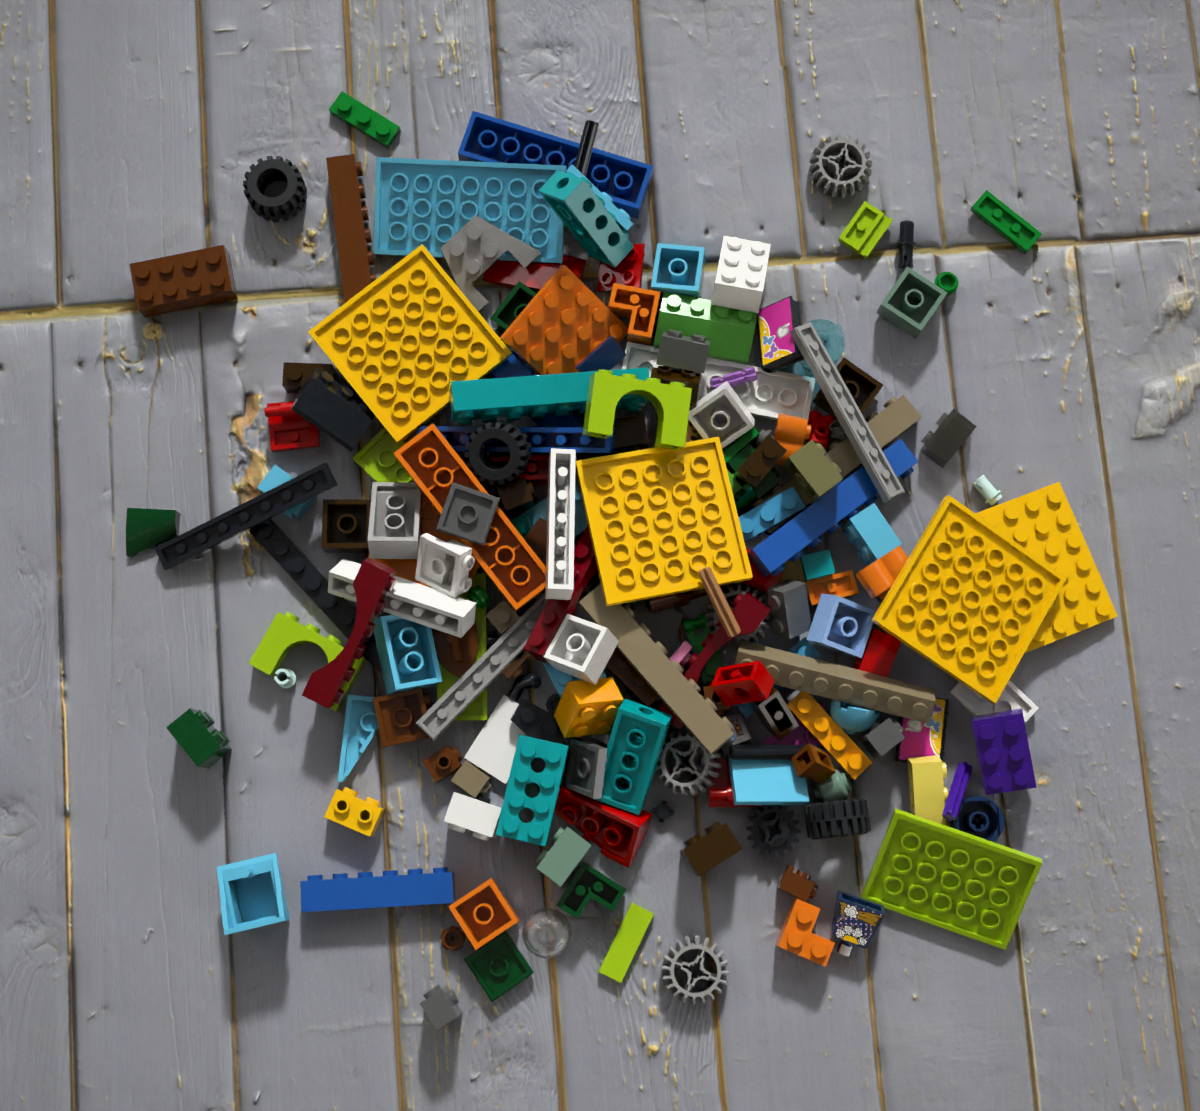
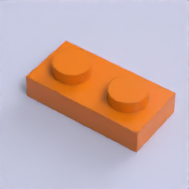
M853 570L805 582L810 606L818 605L821 593L837 595L842 598L859 594Z

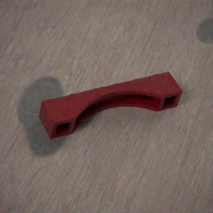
M588 525L574 550V590L571 600L549 599L524 646V649L536 660L549 665L551 664L544 658L548 647L567 614L573 615L581 593L588 581L598 570Z
M372 558L363 560L353 582L356 593L357 612L351 636L344 649L334 660L311 673L302 696L328 709L341 702L345 691L342 690L344 684L353 677L355 672L353 665L356 659L359 660L366 647L363 646L366 637H370L375 629L374 619L377 614L380 615L384 610L386 593H390L396 584L397 579L394 578L396 570Z
M746 592L744 596L739 593L731 606L734 608L732 613L741 629L740 634L729 638L719 620L716 624L719 629L714 636L710 633L701 644L704 649L699 655L694 653L686 665L690 668L683 676L688 681L693 679L698 685L705 665L716 650L731 639L742 634L754 632L771 609L749 592ZM659 699L656 703L660 706L658 710L673 715L670 723L680 730L684 725L667 705Z

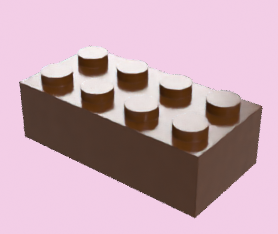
M224 245L129 264L137 309L144 317L238 299L230 254Z

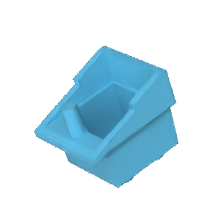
M277 853L216 867L224 935L290 920Z

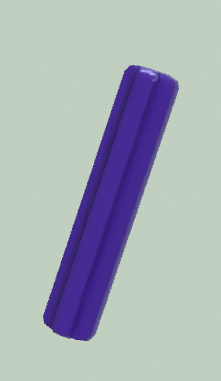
M966 761L957 766L942 813L943 818L947 819L948 822H952L958 817L971 775L972 766L968 765Z

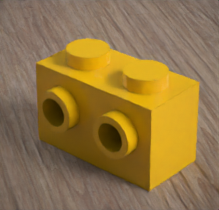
M344 787L343 791L336 789L324 817L369 837H373L385 811L384 808L379 807L381 802L368 796L366 801L358 798V792Z

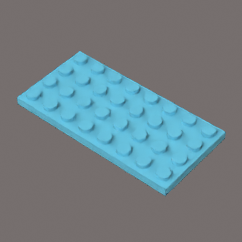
M376 157L373 254L407 256L423 244L433 257H444L441 247L476 215L538 250L541 255L533 262L562 263L564 224L538 190L557 170L565 172L567 166ZM509 251L499 259L518 261Z

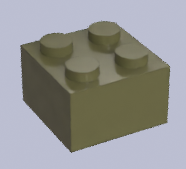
M813 440L788 457L782 466L811 504L815 503L843 480L840 468L834 462L830 463L825 456L827 455L825 449L821 444H815Z

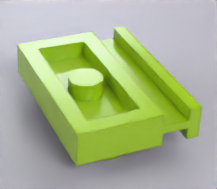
M864 201L838 238V242L856 254L859 253L864 259H867L891 225L893 219L891 217L888 218L883 212Z

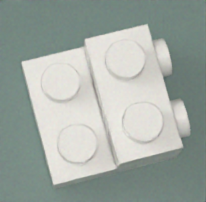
M428 533L421 535L415 579L450 597L456 598L467 592L472 584L471 578H468L469 570L475 562V558L471 556L472 548L454 539L445 542Z

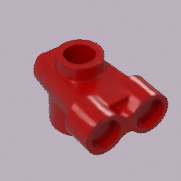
M818 411L809 412L808 425H811V433L807 443L813 440L815 444L819 443L826 449L831 432L829 425L837 418L833 415H822Z

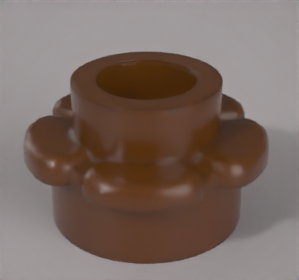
M450 926L449 929L446 928L442 931L441 944L446 950L457 951L462 948V943L465 942V934L460 931L459 927ZM451 936L455 937L454 941L451 940Z

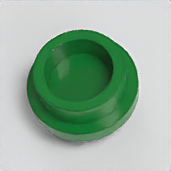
M951 272L940 273L934 281L935 285L947 292L946 296L953 294L959 284L957 277Z
M479 585L469 588L468 600L475 602L476 608L479 606L484 609L487 606V602L490 601L486 591Z

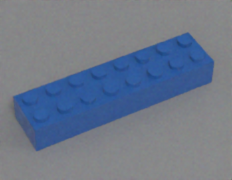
M473 111L458 151L459 161L567 166L568 169L572 164H575L580 143ZM593 148L585 177L601 193H607L613 199V204L618 209H623L630 217L638 219L653 177V166Z

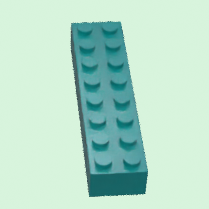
M648 367L609 370L613 372L612 375L616 376L633 374L637 376V379L645 381L646 378H649ZM598 371L451 381L449 390L452 422L457 421L458 424L464 425L472 423V420L480 419L484 423L497 421V418L516 421L520 420L521 416L541 419L546 414H555V417H566L570 415L569 413L579 412V415H585L589 379L593 373ZM638 394L624 395L618 401L615 412L618 409L626 408L628 412L642 410L641 407H644L649 400Z

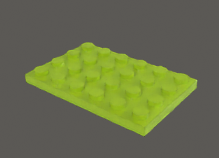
M895 808L861 893V898L883 905L886 909L1006 950L1042 866V859Z

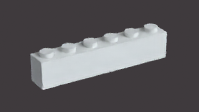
M551 448L548 460L545 599L571 600L574 590L576 450Z
M343 558L329 571L328 593L356 602L353 582L361 564ZM394 576L397 579L396 584L390 593H386L384 598L386 605L383 612L459 638L464 636L475 621V602L460 597H450L436 589L398 576Z

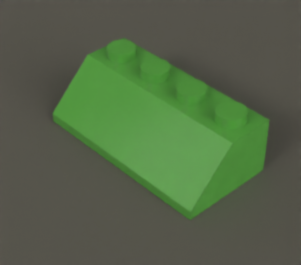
M664 292L653 347H660L663 332L668 333L669 329L682 332L683 336L692 337V334L705 336L706 340L711 341L708 357L748 364L758 313L711 305L712 300Z

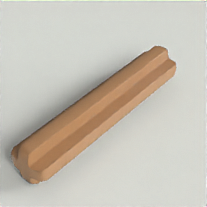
M705 567L699 570L698 576L728 637L737 636L740 634L741 629L711 568Z

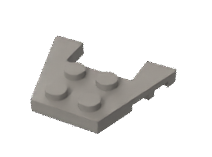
M476 215L441 247L458 288L478 312L489 301L474 286V282L497 260L509 251L524 268H527L541 255L535 248Z

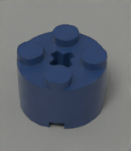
M983 796L963 798L957 819L950 822L949 827L995 842L1003 832L1004 816L1001 809L989 798ZM972 819H980V824L975 826L971 822Z

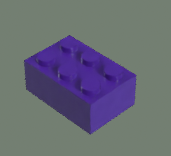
M1022 709L972 716L985 795L1037 788Z

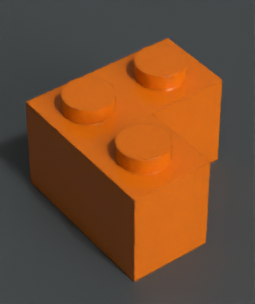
M613 283L609 309L616 316L630 318L627 341L651 346L660 302V292Z
M793 898L775 945L826 967L835 942L811 933L820 908Z

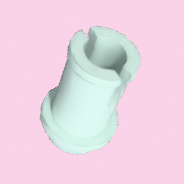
M985 475L979 477L972 484L985 498L986 504L989 503L993 506L1002 498L1001 491H997Z
M278 669L275 672L277 677L274 676V679L280 687L290 688L295 684L296 675L292 670ZM287 674L289 679L283 681V676Z

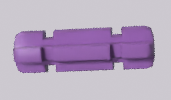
M754 367L745 369L744 372L740 370L723 375L721 379L720 377L710 380V386L713 391L727 381L731 387H736L744 384L745 381L748 383L756 381L757 373Z

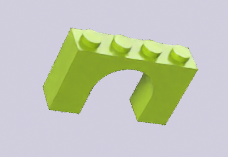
M598 370V372L590 376L582 435L604 439L611 437L618 401L624 395L638 394L650 400L657 411L658 423L655 447L680 450L685 447L692 388H687L684 383L670 382V385L663 384L657 378H646V381L639 380L633 374L616 376L612 375L613 372L609 370Z
M287 611L285 615L278 612L248 664L274 677L276 676L275 672L280 669L288 653L298 645L310 643L320 646L327 655L328 663L334 660L344 647L340 646L342 641L330 634L328 638L320 635L321 629L308 623L305 627L298 623L300 618ZM362 657L359 660L356 659L353 668H355L354 675L349 682L346 681L342 690L345 691L341 702L330 707V709L339 712L367 660Z

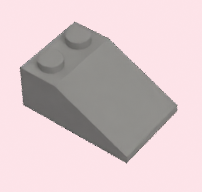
M372 482L368 529L370 558H418L421 536L422 492L414 482Z

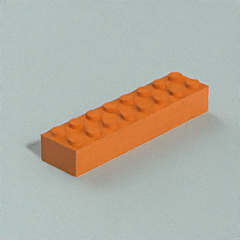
M433 423L393 453L395 459L440 516L452 482L488 494ZM499 506L497 507L484 546L458 538L462 544L472 548L471 556L475 558L477 564L515 612H518L546 590V566Z

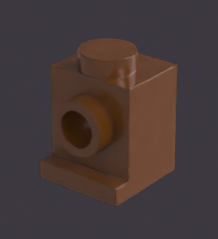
M809 743L791 758L799 778L805 776L809 780L812 779L822 784L836 773L829 754Z
M446 745L422 762L434 780L439 783L462 766L460 761L463 757L456 747L451 749L449 745ZM443 757L449 760L446 767L440 765V760Z
M787 865L777 888L807 902L808 898L813 899L818 885L809 881L810 875L800 870H797L795 874L793 873L794 867Z

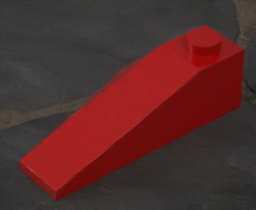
M563 254L562 263L532 262L527 268H524L518 261L497 260L485 272L483 281L513 289L520 281L535 293H538L561 265H566L582 280L587 260Z
M563 785L560 786L555 813L567 824L576 826L584 833L583 838L588 842L592 840L602 849L600 852L605 857L627 868L631 866L647 835L652 814L645 810H642L637 815L587 797Z

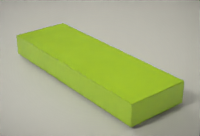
M631 902L598 972L620 983L622 982L654 913Z

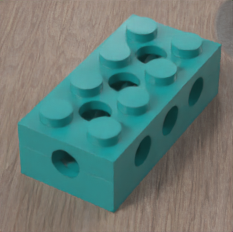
M557 170L538 191L589 257L616 267L634 247L629 241V234L616 223L618 221L617 218L610 211L606 210L604 200L592 191L591 188L593 186L585 177L579 178L571 172L565 173Z
M627 699L622 702L618 708L607 745V762L605 764L602 797L595 800L637 815L641 813L649 794L673 715Z
M519 735L496 835L547 846L569 746ZM536 759H543L546 764L545 769L540 773H536L532 769V763ZM531 783H536L540 788L538 796L530 798L526 793V789ZM525 808H530L534 812V818L529 823H525L521 819V812Z

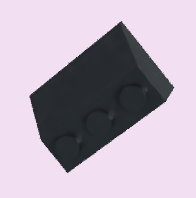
M318 368L314 370L300 387L291 408L350 452L355 449L374 418V414L363 400L354 395L350 388L340 385L329 373Z

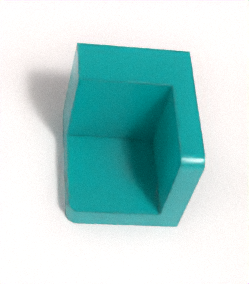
M829 549L801 556L798 560L804 583L835 573Z

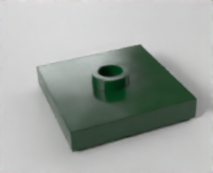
M507 930L464 959L491 1002L534 973Z

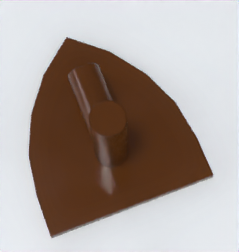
M476 619L472 627L462 638L431 628L438 661L450 673L459 678L472 667L477 656L479 640Z

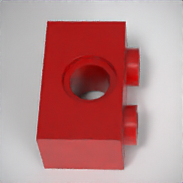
M759 660L718 668L711 687L726 706L768 700L775 680Z

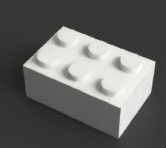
M723 237L711 305L759 313L771 244L737 237Z

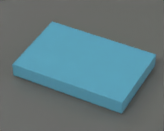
M729 756L728 762L734 805H807L809 803L806 777L799 778L797 776L792 760H732Z

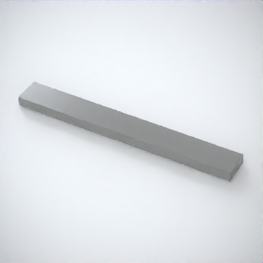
M809 322L790 331L791 336L883 502L885 503L905 493L812 323Z
M545 593L416 722L433 741L524 650V646L549 600L545 599Z

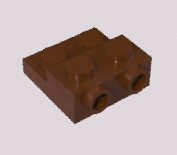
M423 688L373 698L383 747L430 738L416 724L428 711L427 708L432 707L429 692L424 693Z

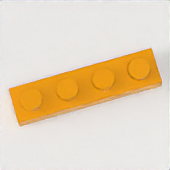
M800 691L786 704L791 713L852 779H856L873 763L809 693Z

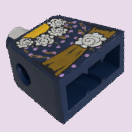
M838 890L831 927L832 937L840 940L836 951L844 956H851L854 945L867 948L885 917L884 906Z

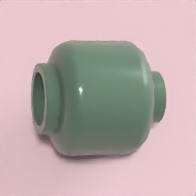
M835 769L836 773L822 784L816 782L817 786H814L813 790L818 801L823 799L824 802L847 800L849 798V792L852 791V787L845 772L841 773Z

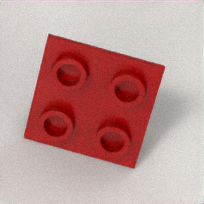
M644 243L632 244L634 246L632 250L616 267L600 262L597 292L612 291L613 283L641 288L643 259L645 256Z

